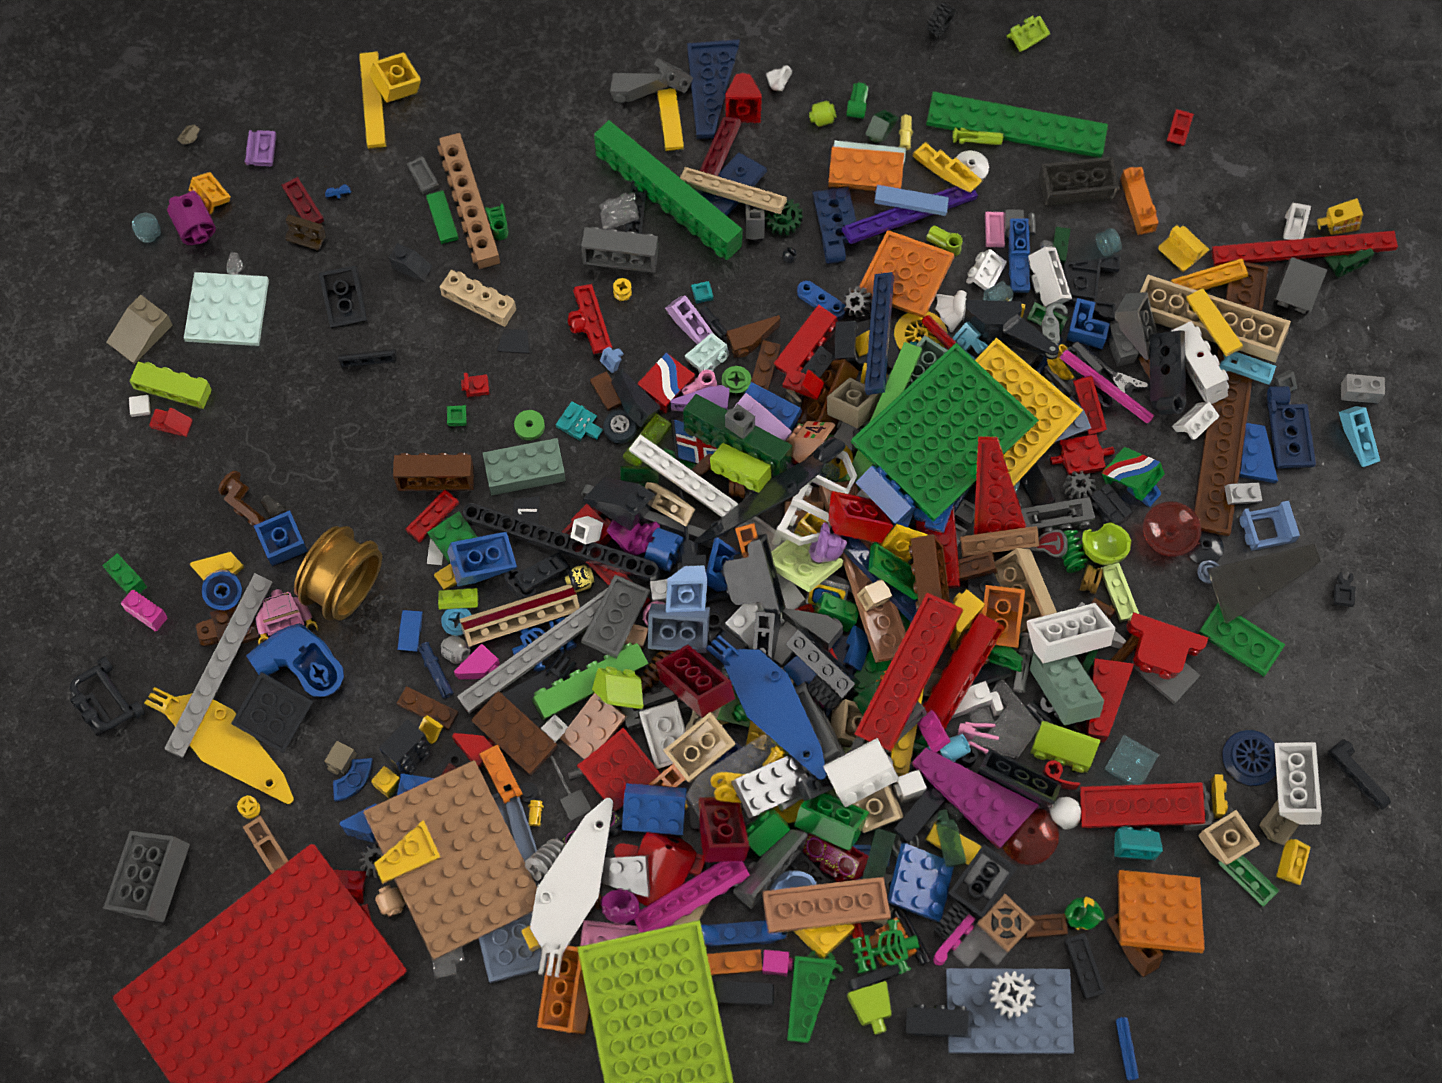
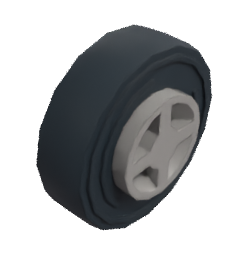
M616 410L607 415L604 420L603 429L610 441L622 444L630 441L635 436L637 424L627 415L626 411Z

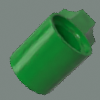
M858 82L853 85L846 116L864 119L868 95V86L865 83Z

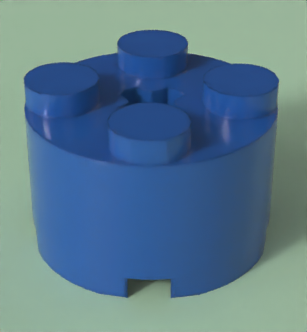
M657 527L652 535L655 538L648 544L645 559L656 563L659 569L670 572L673 564H676L678 561L679 553H677L679 545L682 544L684 537Z
M228 570L213 571L203 581V599L208 606L214 609L228 610L234 607L241 598L242 587L240 580L234 573ZM220 585L227 587L223 595L221 592H216Z

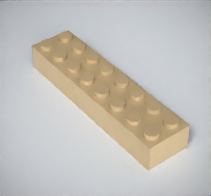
M1147 275L1140 293L1148 292L1155 323L1176 329L1192 321L1194 326H1198L1201 330V338L1215 342L1186 300L1188 295L1197 290ZM1207 294L1243 344V348L1239 351L1276 363L1291 321Z

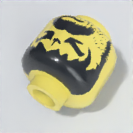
M586 565L570 568L568 576L565 577L566 584H571L575 592L590 589L594 582L591 568H587Z

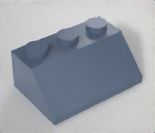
M651 603L648 617V649L677 651L688 644L698 653L707 652L710 607H705V611L666 613V604Z

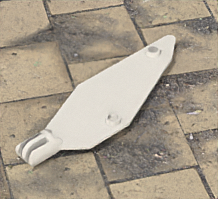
M610 798L604 799L584 817L537 887L530 929L542 948L538 974H543L545 957L548 956L547 976H551L553 960L558 958L555 977H559L563 951L598 899L613 801ZM601 823L603 827L598 828L596 827V824Z

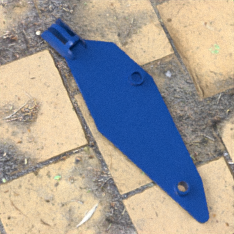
M718 635V641L713 640L711 642L715 649L710 645L706 649L723 663L747 717L820 780L824 779L826 771L823 767L825 764L822 747L789 675L759 649H735ZM805 753L810 754L807 758L803 757Z

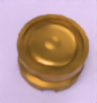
M1087 565L1080 590H1089L1090 593L1095 594L1103 569H1095L1093 566Z

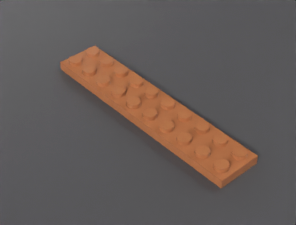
M850 481L836 482V484L847 488ZM854 483L849 494L856 496L859 491ZM820 485L819 491L824 501L826 512L829 513L832 491ZM859 539L870 550L874 542ZM843 552L841 558L875 662L892 660L906 634L898 608L888 600L885 604L869 611L864 609L857 594L865 586L873 582Z

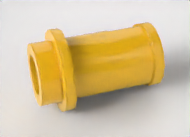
M778 745L772 747V752L762 764L763 767L770 762L773 763L784 758L786 751Z
M531 800L530 804H528L530 808L528 824L529 826L538 827L541 826V811L544 806L542 801Z

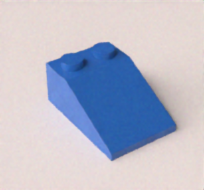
M507 532L451 542L447 550L457 587L477 583L517 568Z

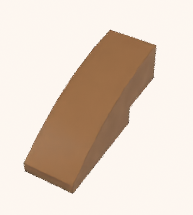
M261 815L243 826L271 874L288 862L287 857Z

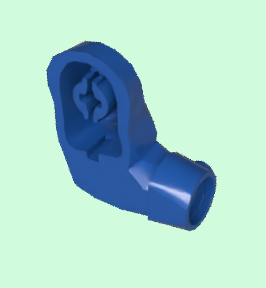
M300 623L288 626L274 633L264 643H260L246 655L258 674L264 672L270 675L280 670V667L288 666L299 678L304 690L312 696H329L334 694L340 688L344 677L343 667L333 656L327 645Z

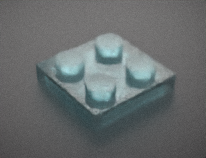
M1123 735L1104 770L1130 785H1143L1159 754Z

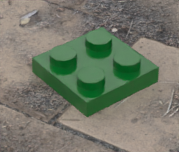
M460 512L452 515L427 532L449 564L450 560L447 550L451 542L478 537Z

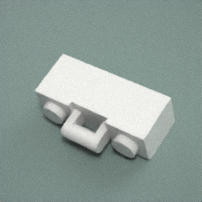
M1044 247L1029 255L1030 267L1033 273H1036L1031 276V280L1036 294L1041 295L1040 299L1044 307H1048L1053 303L1062 304L1072 299L1056 248Z

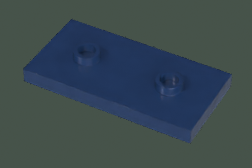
M738 152L719 173L718 177L753 187L767 172V169ZM704 191L700 194L726 216L739 203L738 201Z

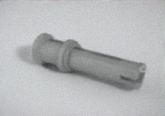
M1025 632L1020 633V645L1016 651L1023 658L1022 671H1016L1013 691L1018 693L1026 691L1030 658L1033 657L1034 653L1030 635Z

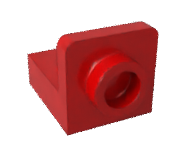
M464 373V380H461L462 391H466L467 397L490 395L487 375L468 377V373Z

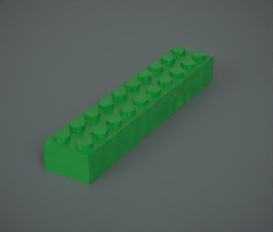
M607 121L594 134L595 153L601 160L607 161L613 170H618L625 180L632 182L633 179L635 186L640 192L646 190L652 202H657L664 212L674 216L675 220L679 224L685 225L692 235H697L703 244L713 248L719 257L729 260L742 247L743 229L611 121Z

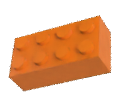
M832 146L828 187H848L849 189L876 191L877 185L901 189L904 153Z

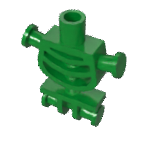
M887 920L889 931H884L880 934L878 947L871 948L868 935L864 936L867 947H862V937L850 940L854 944L855 950H853V954H858V959H855V963L859 965L858 973L870 971L866 963L869 960L872 970H877L874 956L881 955V958L887 965L895 966L898 964L900 968L899 974L910 971L911 968L907 966L905 961L909 959L908 950L919 948L917 936L904 938L902 930H898L897 927L899 920ZM895 935V943L891 944V937ZM888 936L887 945L882 946L883 938ZM868 951L869 956L863 957L862 952ZM897 951L901 958L897 959L893 952ZM889 953L894 961L887 960L883 954Z

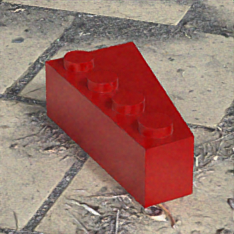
M818 305L774 362L775 367L785 375H787L789 368L801 372L820 346L823 347L836 332L837 317L821 305Z
M1094 659L1091 665L1090 679L1104 699V704L1100 717L1086 720V736L1105 743L1110 734L1134 664Z

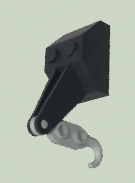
M965 300L962 326L966 322H970L981 334L978 339L987 346L997 338L1003 344L1007 343L1053 360L1058 357L1059 347L1057 344L1060 339L1059 322L1054 316L1053 310L1060 308L1065 314L1068 311L1063 304H1050L1046 308V314L1042 320V333H1040L1021 318V302Z

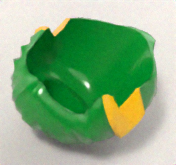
M1089 897L1074 899L1065 910V917L1068 923L1077 930L1080 928L1085 930L1092 929L1105 919L1101 907Z

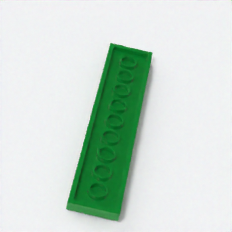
M933 92L926 124L927 126L949 130L957 128L960 131L961 128L969 131L1003 133L1002 140L1102 158L1108 127V124L938 92Z

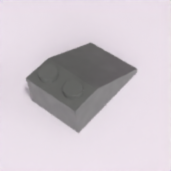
M1148 292L1128 293L1115 311V320L1118 321L1120 330L1146 360L1150 358L1149 335L1157 334Z

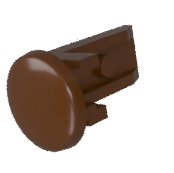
M231 471L221 481L218 489L221 495H226L224 500L234 507L233 511L242 517L246 516L249 519L247 522L252 526L266 521L261 514L241 500L249 490V487L239 481L241 477L240 472Z

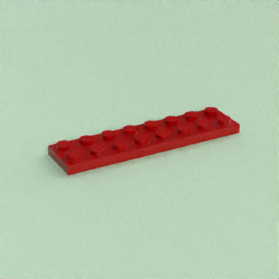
M926 593L855 732L856 736L868 742L878 738L883 749L892 752L963 612L961 607Z

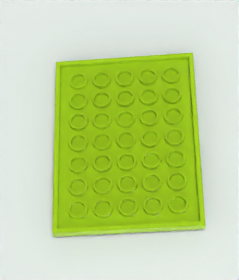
M700 920L577 947L604 1083H733Z

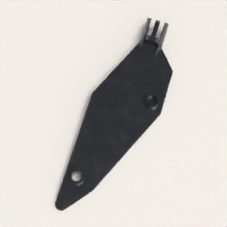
M831 436L816 448L813 456L771 478L759 493L756 491L751 493L719 521L713 522L710 528L695 539L694 542L699 545L717 538L790 497L797 495L800 489L821 473L825 464L831 462L845 449V443Z
M563 652L559 654L546 671L502 693L540 729L551 717L542 720L532 701L533 697L536 696L534 693L544 687L546 690L552 688V683L561 678L564 681L577 664L573 661L565 672L561 674L571 660L567 656L557 669H554L564 657L565 653ZM474 723L464 733L482 735L486 739L490 738ZM455 744L431 774V778H437L471 761ZM499 746V748H500L502 754L506 753V752ZM453 758L459 759L457 764H453L451 761Z

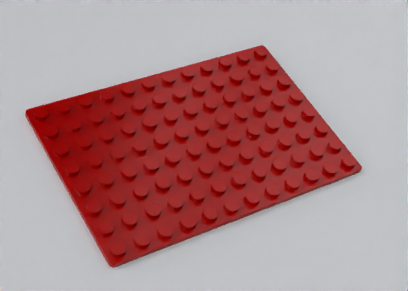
M310 844L115 994L113 1000L170 1083H267L406 973V968L314 844Z

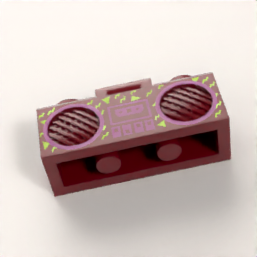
M811 833L808 834L803 853L811 861L821 862L820 870L835 879L842 875V878L846 881H854L861 878L869 858L868 855L854 847L849 851L829 841L822 840Z

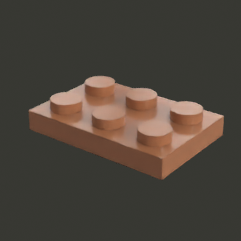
M594 693L560 739L585 759L613 736L627 716L614 705L606 704Z

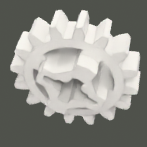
M1015 971L1011 976H1009L1008 972H1005L1004 978L1000 975L996 978L999 983L993 982L991 984L995 989L989 991V994L994 995L990 1002H996L994 1010L1000 1008V1015L1007 1012L1008 1018H1011L1013 1013H1015L1018 1018L1021 1014L1020 1011L1026 1014L1028 1012L1026 1007L1031 1008L1033 1006L1030 1000H1034L1035 996L1031 995L1030 992L1034 990V987H1028L1030 980L1024 981L1023 974L1020 977H1016ZM1014 982L1020 984L1022 987H1018L1014 984ZM1004 983L1005 990L999 994V988ZM1010 990L1012 993H1016L1014 999L1012 996L1008 997L1007 995L1010 992ZM1026 996L1023 1005L1020 1006V998ZM1002 1002L1009 1004L1010 1008L1005 1006Z

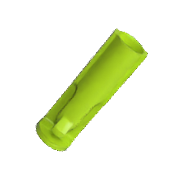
M954 128L953 131L954 143H956V140H959V144L972 142L1002 145L1003 133L969 131L961 128L960 131Z

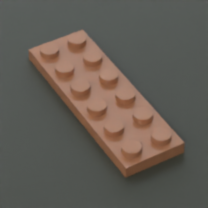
M883 877L762 892L768 934L886 920L891 917Z

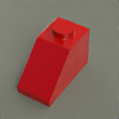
M460 733L452 735L453 741L471 762L475 760L478 768L484 764L479 754L495 746V743L490 738L486 739L482 735Z

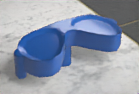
M342 185L337 189L328 188L325 196L328 198L337 195V198L340 199V194L351 193V190L347 185Z

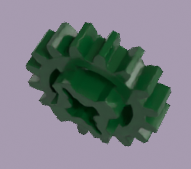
M794 199L787 201L781 214L774 212L773 218L771 217L772 212L765 210L764 219L765 223H767V229L773 228L772 233L779 231V235H782L783 232L789 235L790 230L796 232V227L800 228L803 219L799 203L793 204Z

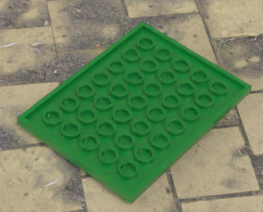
M955 343L851 439V443L877 468L880 466L887 473L886 477L890 481L894 480L901 487L900 490L904 494H908L914 500L913 503L934 522L976 482L978 436L998 437L1003 454H1005L1039 420Z

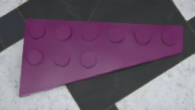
M927 748L911 762L998 849L1039 806Z

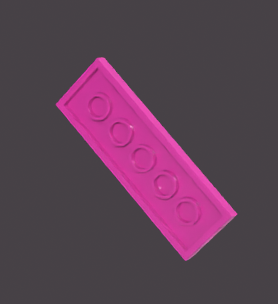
M743 861L719 862L640 910L637 917L634 918L639 932L642 933L671 926L679 918L691 914L697 907L707 904L715 896L723 894L733 885L743 882L750 876Z

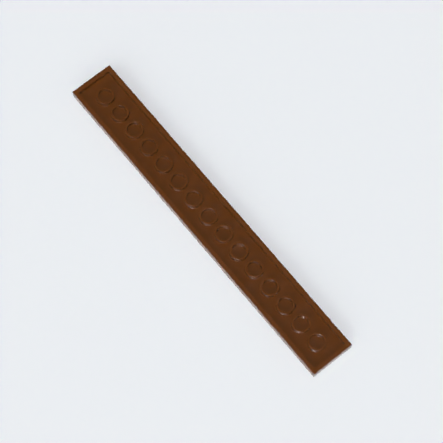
M1244 262L1248 277L1227 283L1225 300L1262 312L1268 267ZM1218 346L1217 358L1221 364V361H1224V353ZM1239 350L1236 351L1249 357L1256 358V356ZM1232 360L1231 363L1236 364L1237 361ZM1226 371L1229 378L1227 380L1229 385L1227 389L1228 396L1211 404L1219 417L1205 432L1191 529L1230 536L1235 504H1228L1224 486L1238 484L1252 379Z

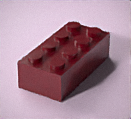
M688 644L655 663L660 681L701 718L735 699L731 680Z

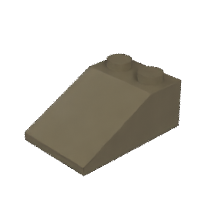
M140 295L126 309L107 340V344L135 364L167 332L172 323L166 313Z

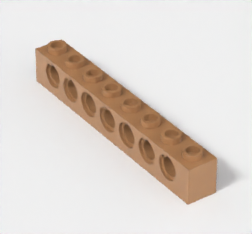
M457 133L439 138L440 146H437L440 157L444 156L445 159L442 163L445 172L448 171L450 175L447 176L449 186L454 187V191H452L454 202L458 201L459 206L456 208L459 217L463 216L464 219L461 224L464 233L468 232L469 237H466L468 247H472L474 251L471 253L473 262L478 264L479 269L500 264L499 254L461 135Z

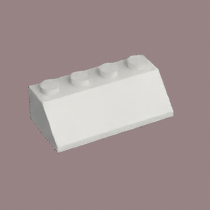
M777 574L786 608L797 609L805 598L793 582ZM761 602L743 604L725 623V629L749 649H753L756 612L764 611ZM782 612L780 616V625H782L785 622L782 619Z
M1096 603L1027 620L1033 651L1042 663L1111 646L1115 627Z
M1316 742L1275 743L1279 815L1298 824H1320L1321 801Z

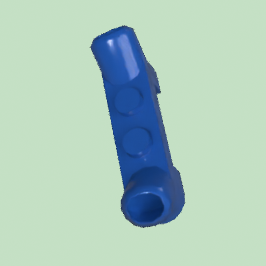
M766 921L715 925L701 924L706 948L754 943L771 944L786 938L788 935V931L768 934Z

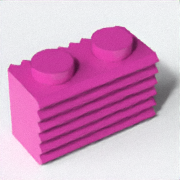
M131 590L121 602V605L128 613L154 631H157L167 619V615L159 606L157 607L156 604H153V602L135 590Z

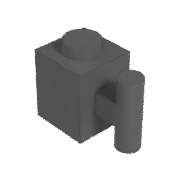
M1005 210V238H1009L1010 219H1024V210ZM1029 213V235L1034 236L1036 234L1035 214Z

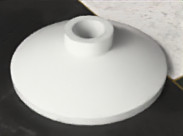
M965 151L956 157L980 179L983 180L987 176L989 164L981 153Z

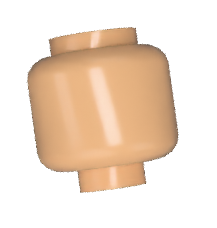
M388 885L379 889L380 894L376 896L375 901L382 915L392 917L403 911L402 908L405 906V900L399 888H391Z

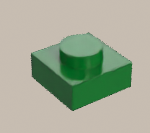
M466 405L447 406L448 426H467Z

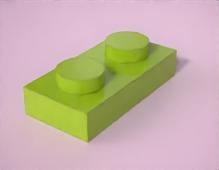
M478 588L439 591V610L478 607Z

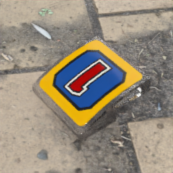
M824 580L810 592H807L806 603L815 605L824 592L846 600L849 586Z

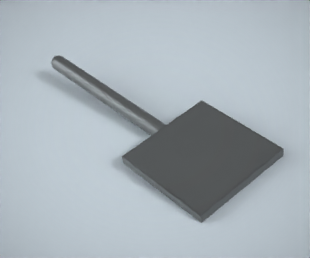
M550 756V760L568 793V796L560 799V802L570 821L592 811L581 789L574 793L571 792L554 757Z

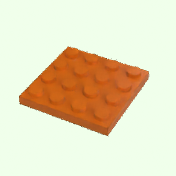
M887 230L860 284V288H867L866 293L872 294L869 297L872 300L874 274L893 272L892 307L924 318L955 257L954 253Z
M1119 870L1120 945L1203 953L1204 935L1199 877Z

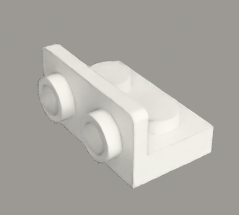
M991 249L978 254L975 259L976 263L969 270L966 280L968 284L975 282L986 292H990L993 289L1006 264V261Z
M1210 402L1197 403L1172 427L1176 432H1187L1191 439H1196L1219 415Z

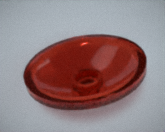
M1168 501L1157 504L1147 513L1143 522V534L1148 545L1156 552L1171 557L1182 556L1189 553L1197 545L1201 536V524L1198 516L1191 508L1179 502ZM1170 531L1173 535L1169 536L1167 532Z
M1037 807L1002 845V848L1016 862L1026 865L1039 864L1047 860L1055 852L1059 842L1058 826L1046 810ZM1030 828L1034 830L1032 835L1027 831Z

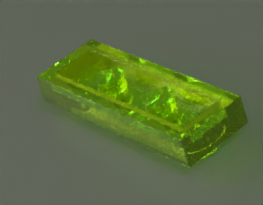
M655 414L639 435L657 445L671 428V423ZM629 448L623 455V459L634 466L640 467L644 462L629 452Z

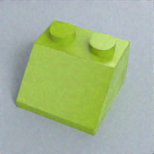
M609 666L606 669L598 668L592 690L606 704L638 709L643 708L641 679L635 675L634 671L629 669L619 671Z

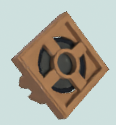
M1004 894L977 925L1008 953L1036 922Z

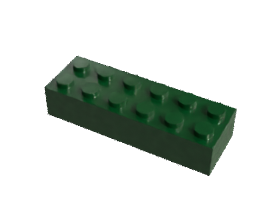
M695 394L683 409L684 431L688 435L695 436L703 443L717 449L722 443L727 444L771 465L772 478L791 467L792 445L756 425L743 439L725 427V414L728 410L698 394Z

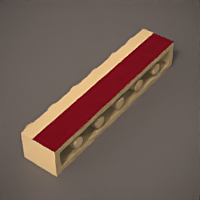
M569 584L459 620L468 646H472L572 614L580 607L577 594L572 585Z

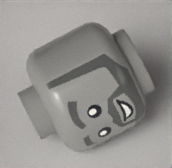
M452 635L441 643V654L452 663L460 664L470 656V646H468L465 640Z

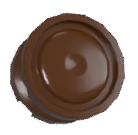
M729 479V497L731 499H734V497L744 499V485Z

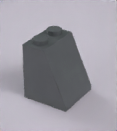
M1290 258L1284 269L1274 301L1278 302V306L1288 308V306L1294 307L1295 311L1301 314L1311 312L1327 269Z

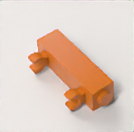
M1129 167L1123 170L1120 180L1137 234L1155 232L1159 222L1144 179L1143 168Z

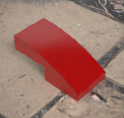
M1176 109L1167 141L1185 145L1193 118L1192 113Z

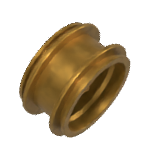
M348 526L330 528L313 544L298 570L294 583V592L298 596L299 602L304 606L315 602L322 606V614L327 620H343L358 608L371 590L381 568L382 553L378 550V545L374 541H366L362 544L354 540V531Z

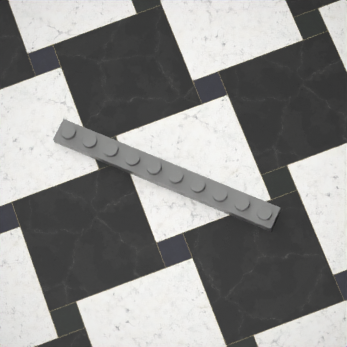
M254 573L164 748L166 751L182 758L184 757L272 585V581Z
M607 589L458 695V700L470 714L492 698L498 691L500 692L586 630Z

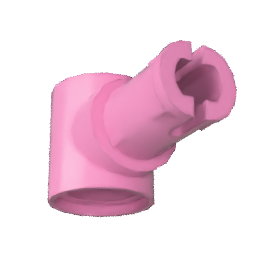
M707 369L701 371L698 378L694 379L695 382L685 386L681 392L683 395L710 386H717L713 371ZM706 379H712L709 383H704Z

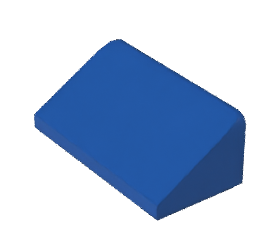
M798 656L794 657L783 667L784 671L797 685L804 681L809 684L817 675Z

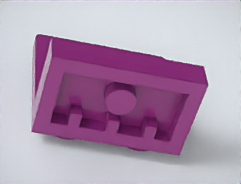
M612 520L607 532L626 553L637 556L646 552L649 542H652L654 539L652 535L657 527L660 528V525L654 521L641 526L638 522L630 531Z

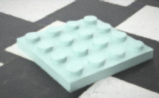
M195 272L184 334L185 342L259 346L269 283L268 277Z

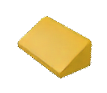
M1297 839L1288 840L1284 845L1277 877L1301 885L1310 847Z

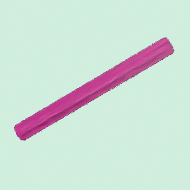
M1065 350L1060 356L1061 360L1084 377L1092 375L1096 386L1144 422L1149 423L1154 415L1070 351Z

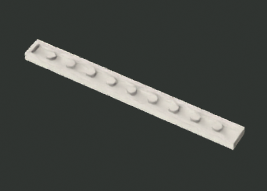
M639 435L629 448V452L721 517L738 505L737 502L642 435ZM754 517L739 525L755 523L758 535L767 534L771 552L778 547L772 543L776 530L758 517Z

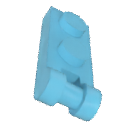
M1234 352L1227 357L1223 355L1224 361H1221V370L1231 371L1268 385L1271 383L1276 368L1275 365L1238 352ZM1232 360H1235V361H1237V363L1234 364V363H1231V361H1232Z

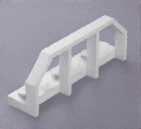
M842 451L836 456L843 460L851 479L847 488L820 476V474L817 475L793 497L784 518L775 532L772 540L773 544L779 546L781 540L786 541V539L799 546L818 541L820 533L800 537L790 532L788 527L789 525L793 526L798 516L795 514L797 510L800 512L804 510L828 522L829 513L807 503L803 498L805 496L809 497L813 486H811L812 481L831 491L849 494L857 474L847 452Z

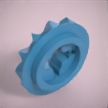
M447 609L444 612L441 623L446 633L456 636L463 635L461 624L459 623L455 628V624L452 621L456 620L458 616H460V619L471 616L468 609Z

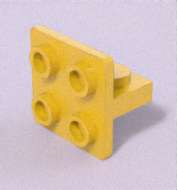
M1178 225L1171 230L1168 239L1158 247L1182 272H1185L1209 250L1185 226L1180 228Z

